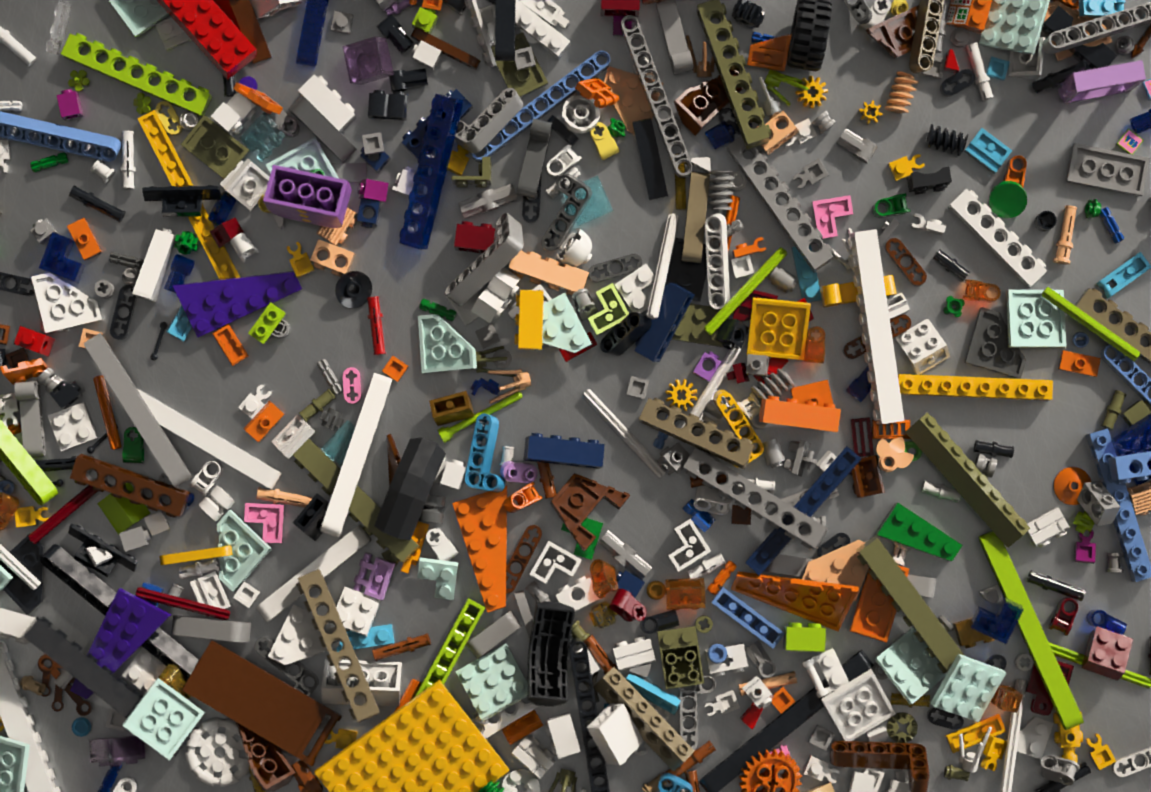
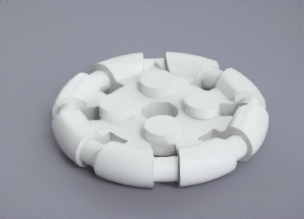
M219 717L205 720L199 728L191 732L190 739L186 743L188 748L185 757L188 768L196 774V778L208 786L221 785V787L234 785L239 782L243 775L246 776L251 769L246 752L245 758L239 757L240 750L245 751L242 740L237 742L233 737L236 733L240 736L234 720L230 718L225 720ZM219 727H226V732L219 733ZM207 731L210 736L204 739L202 734ZM195 747H201L200 754H195ZM217 747L225 749L226 754L224 757L219 758L216 756L215 750ZM202 762L208 767L205 771H202L199 767ZM234 765H236L239 769L235 773L231 771V768ZM215 772H222V777H215Z

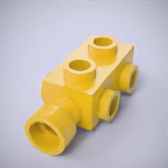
M1054 712L1053 722L1057 724L1058 731L1054 732V742L1058 743V747H1063V759L1078 762L1075 747H1080V743L1083 742V732L1080 731L1079 725L1065 730L1057 712ZM1069 734L1073 735L1072 741H1069L1067 739V736Z

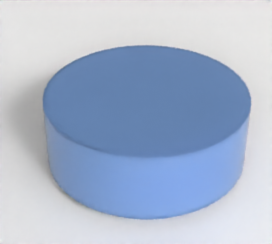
M713 644L708 649V658L713 663H722L727 658V650L721 644Z

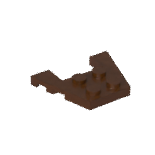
M574 473L551 500L550 504L580 548L585 552L596 539V536L581 526L584 520L603 498L620 510L629 499L630 494L619 492L613 487L598 484L597 481Z

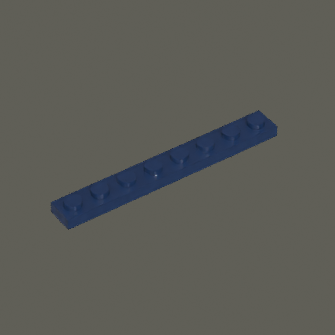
M846 446L797 502L794 508L811 518L862 458ZM786 515L783 518L784 525L792 524V515ZM780 526L778 530L775 528L745 562L759 576L792 540V538L784 534L786 530Z

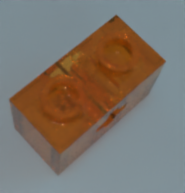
M704 578L665 579L667 609L705 608Z

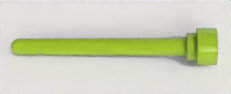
M516 392L474 414V417L467 418L450 428L448 426L446 428L444 426L439 428L437 431L443 443L450 441L453 434L476 423L479 415H491L520 400L523 395L521 392Z

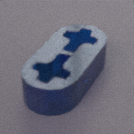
M227 191L221 194V200L216 201L208 216L209 221L216 226L225 222L236 203V199Z

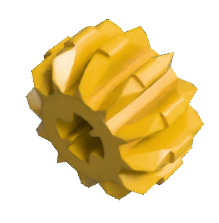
M809 76L808 81L806 78H802L803 86L808 87V90L812 87V90H815V94H812L813 97H811V94H808L806 90L795 91L796 95L801 94L797 101L804 100L803 107H806L808 103L810 108H814L815 103L817 106H821L822 104L819 99L823 101L827 99L822 95V93H828L827 89L822 90L826 83L819 84L820 77H817L815 81L813 76Z
M677 379L675 380L677 387L671 383L669 384L673 391H665L666 394L671 395V397H667L665 400L666 402L673 400L669 405L670 408L677 404L678 408L682 405L683 410L687 411L686 404L691 408L694 406L690 401H697V397L691 396V394L697 393L696 389L690 391L693 383L686 387L687 380L684 379L682 385H680ZM679 390L680 392L684 391L686 399L682 400L681 398V400H678L676 392Z

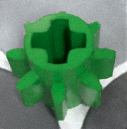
M182 231L181 235H176L174 247L177 248L179 253L190 255L191 250L196 252L198 238L192 232Z

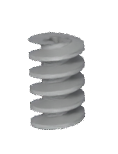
M713 170L710 172V174L716 176L710 179V182L715 183V185L709 187V189L714 191V193L709 194V197L714 199L708 202L709 205L713 206L711 209L732 210V207L727 205L733 202L732 199L727 198L733 195V192L728 190V188L734 187V184L729 183V180L734 179V176L729 175L732 171Z
M777 369V375L771 373V380L765 377V384L761 381L757 382L758 388L754 385L751 386L752 392L760 403L762 399H768V396H775L774 393L781 396L782 388L785 391H789L788 384L795 387L785 370Z

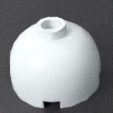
M574 95L565 101L562 108V120L568 130L577 134H584L590 132L597 125L600 111L599 107H595L594 99H586L582 96Z
M579 228L576 229V234L572 231L559 247L562 250L560 255L556 253L558 261L573 267L579 266L582 263L586 264L592 257V254H590L592 250L591 239Z

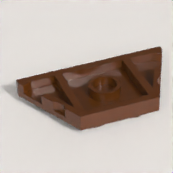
M919 5L866 29V32L894 58L910 52Z

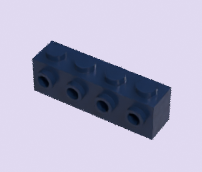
M457 89L453 92L450 90L443 97L444 101L440 105L436 104L429 111L431 114L426 119L422 117L416 123L417 128L413 132L409 130L402 137V145L418 161L449 132V127L453 122L460 121L473 108L472 104Z
M674 283L666 285L658 318L651 319V328L636 341L634 351L653 362H660L695 294Z
M531 433V436L525 438L523 461L600 469L603 467L605 444H599L598 440L581 442L580 438L575 437L564 440L562 436L550 435V438L543 437V434Z

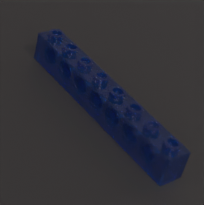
M435 94L432 100L431 115L427 119L428 127L422 140V151L418 157V168L413 176L414 184L408 197L409 205L404 213L405 221L399 234L400 244L417 249H428L464 103L462 99L444 94ZM443 111H445L446 114L444 119H442ZM439 129L441 131L440 138L437 137V132ZM434 148L436 149L435 157L433 156ZM429 167H431L432 173L430 176L428 174ZM425 186L427 187V193H426V194H424V191H423V189H424ZM420 205H422V207H423V210H422L421 213L419 212V206H420ZM416 223H417V225H418V230H417V231H415V229H414V226H415Z

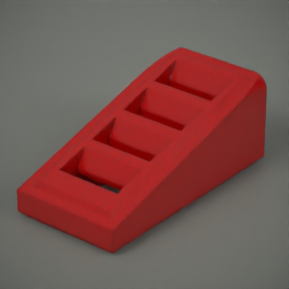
M752 703L740 719L753 730L763 707L759 709Z

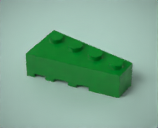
M900 503L894 504L875 533L876 536L947 561H953L963 546Z

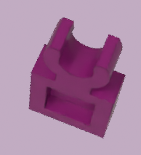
M1093 530L1089 532V537H1085L1082 533L1078 532V538L1081 542L1075 543V562L1095 563L1096 543H1090L1094 536Z

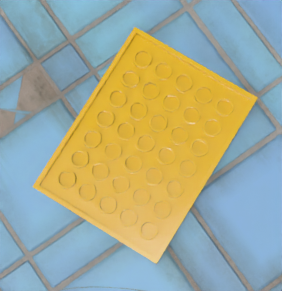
M438 680L317 768L314 773L329 792H478L490 781L495 782L509 772V768L442 682Z

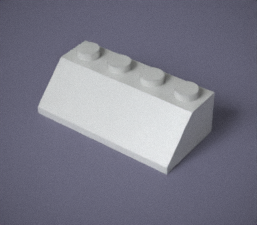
M325 659L321 687L322 704L351 705L349 701L345 702L341 692L344 690L342 683L338 684L334 676V673L337 672L335 666H330L328 659ZM342 660L340 662L341 669L346 670L350 667L349 660ZM359 661L377 706H400L402 662ZM351 677L347 681V685L350 688L355 687L358 683L355 677ZM363 695L356 696L355 704L363 705L365 697Z

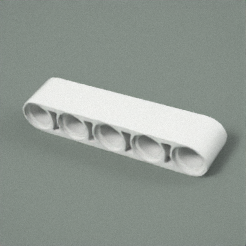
M716 213L705 221L708 300L712 308L721 309L730 301L726 218L722 214ZM712 219L718 220V228L713 226ZM713 238L719 239V247L713 244ZM714 257H718L721 260L720 266L714 263ZM715 276H719L722 279L721 285L715 282ZM716 295H720L723 298L722 304L716 301Z

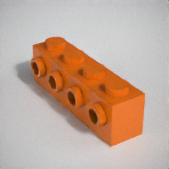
M768 396V399L761 400L759 422L838 432L841 409H835L834 404L824 403V406L820 407L816 406L817 402L805 401V404H798L797 399L787 398L786 402L779 401V397Z

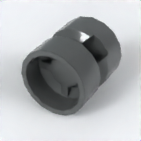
M428 495L418 521L443 524L444 513L441 510L445 508L446 497Z

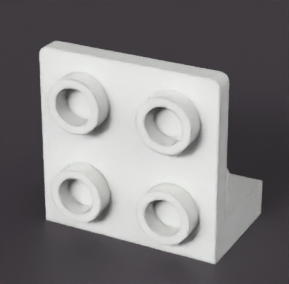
M929 319L896 336V341L910 359L916 375L922 374L950 357L947 344Z

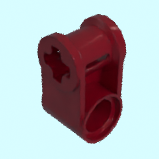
M624 589L617 590L609 605L610 609L626 622L633 620L642 621L647 614L645 606Z
M1066 597L1060 600L1051 618L1049 629H1056L1063 632L1065 636H1068L1079 608L1078 603L1074 599ZM1070 601L1073 604V608L1071 611L1066 612L1064 604Z

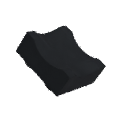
M944 167L938 172L931 174L910 173V176L907 177L909 192H914L915 195L926 193L928 189H933L934 192L945 190L952 182L950 167Z

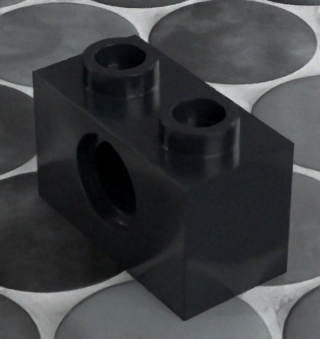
M316 493L293 521V524L316 541L323 533L320 531L329 502Z

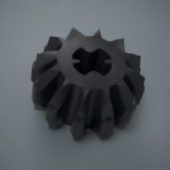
M738 0L732 12V17L736 21L751 28H759L765 15V11L761 6L747 0Z

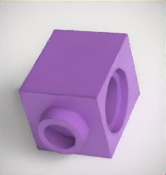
M711 351L708 354L704 352L693 374L710 382L721 363L718 360L719 356ZM706 360L711 361L713 364V369L710 371H706L702 367L703 362Z

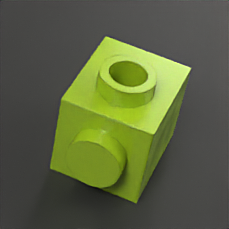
M420 7L412 22V27L431 34L438 21V16L435 14L436 11Z

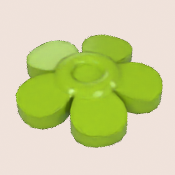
M82 69L79 72L71 71L70 77L73 79L68 80V85L75 87L76 91H82L83 85L87 86L89 84V79L85 78L87 72Z
M143 92L138 93L137 98L133 99V105L137 107V113L143 114L144 112L149 113L151 111V107L148 105L151 103V98L145 96Z

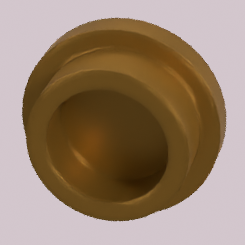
M652 581L649 583L647 594L651 599L659 600L664 597L666 587L662 582Z

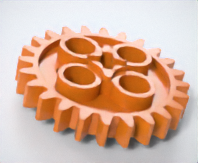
M773 749L770 754L768 750H765V755L763 756L758 752V758L751 756L753 762L746 761L745 763L748 768L741 769L745 774L739 776L741 781H743L739 783V786L743 788L741 792H775L780 787L781 790L779 792H799L796 786L802 785L800 780H798L802 777L799 773L800 768L796 765V761L794 759L791 760L789 754L785 756L783 751H780L778 754ZM762 768H766L763 773H759ZM785 769V771L782 774L778 775V772L780 770ZM763 786L760 791H756L758 787Z

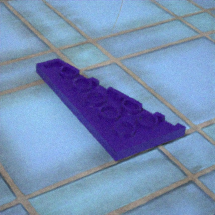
M294 271L172 285L197 338L269 305L270 302H276L302 289Z
M120 588L88 653L98 660L96 662L97 665L101 668L105 665L114 673L171 614ZM75 679L70 691L85 699L90 698L94 694L77 679Z

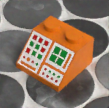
M951 0L946 25L956 28L962 27L967 31L981 34L985 29L992 0Z

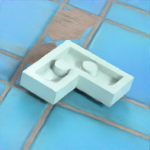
M420 557L417 578L436 580L434 598L454 600L458 562Z

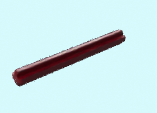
M88 485L28 536L29 540L36 544L98 491L94 490L93 486Z
M141 587L137 588L135 596L144 600L225 621L229 620L230 617L229 610Z

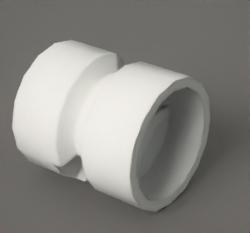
M217 485L210 492V497H205L198 505L217 522L224 514L223 510H228L235 501Z

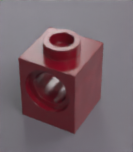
M232 218L210 231L219 248L229 244L236 235L244 233L236 218Z

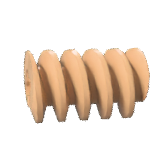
M897 71L896 74L899 77L894 78L896 84L891 87L895 92L889 93L892 99L887 100V104L890 106H885V109L899 114L909 113L904 107L911 106L907 99H913L914 96L909 92L916 91L912 84H918V81L911 74Z

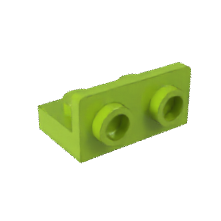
M270 302L248 334L262 344H265L286 313Z

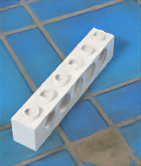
M965 189L948 208L1027 288H1030L1047 272L1045 263L1041 259H1035L1032 256V250L1027 245H1022L1018 241L1019 237L1013 231L1009 232L1004 227L1005 223L999 217L995 218L991 214L992 210L985 203L982 205L977 200L979 197L974 191ZM969 205H973L976 208L975 215L968 213L967 207ZM982 219H987L989 221V228H983L981 226ZM996 232L1003 235L1002 242H997L994 239ZM1009 246L1016 248L1017 253L1015 256H1011L1008 253ZM1022 260L1029 261L1030 268L1028 270L1022 268Z

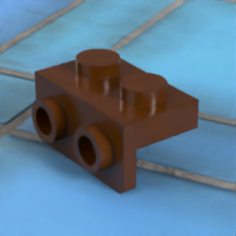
M878 456L862 458L850 472L854 480L853 491L857 498L885 493Z

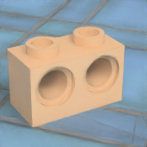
M784 110L780 113H774L770 117V121L765 124L769 125L772 137L768 143L760 146L769 155L799 133L797 127ZM781 122L787 123L784 129H778L777 126Z
M318 239L310 261L314 263L313 267L320 270L328 268L332 270L331 274L341 277L349 272L355 253ZM321 251L328 252V258L324 261L318 259V254ZM339 258L346 259V265L342 268L336 266V261Z

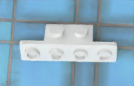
M464 0L467 9H470L472 14L470 17L471 23L478 32L476 38L484 51L482 53L483 60L488 66H496L497 64L491 46L495 45L496 10L494 4L478 9L476 0Z

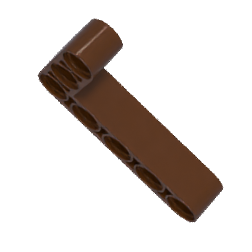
M835 741L831 745L830 763L836 767L908 769L910 791L927 792L929 769L926 748L921 744Z

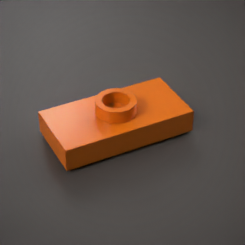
M85 218L67 226L84 260L102 252Z
M229 324L212 333L232 366L249 357Z
M1063 350L1059 370L1097 377L1101 358Z
M269 400L243 429L259 442L281 419L284 413Z
M534 709L501 730L509 744L512 745L542 727L543 723Z

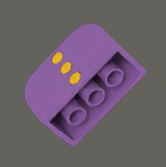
M273 165L263 202L267 209L277 216L329 228H341L352 189L348 180Z

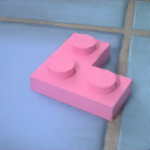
M850 195L812 201L816 228L821 232L822 239L837 237L835 218L853 215Z
M245 503L244 522L263 523L262 540L266 543H282L284 505Z

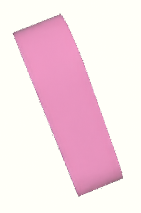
M352 367L347 368L343 372L344 399L350 404L358 403L362 396L360 372ZM350 371L357 374V378L353 379L354 384L350 385V379L346 378ZM351 387H354V392L358 393V397H355L354 401L347 397V394L351 393Z

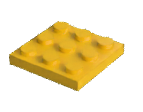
M753 298L746 354L804 360L811 304Z

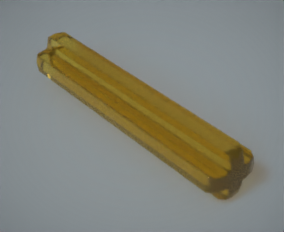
M685 164L678 166V170L681 173H685ZM675 174L676 209L684 210L686 209L685 178H680Z

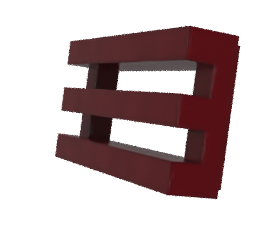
M870 417L850 419L854 452L859 457L873 456ZM857 422H859L862 453H858L855 426ZM863 422H866L869 452H866Z

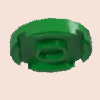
M1003 181L991 189L989 206L997 216L1013 218L1020 215L1026 208L1027 193L1019 183Z

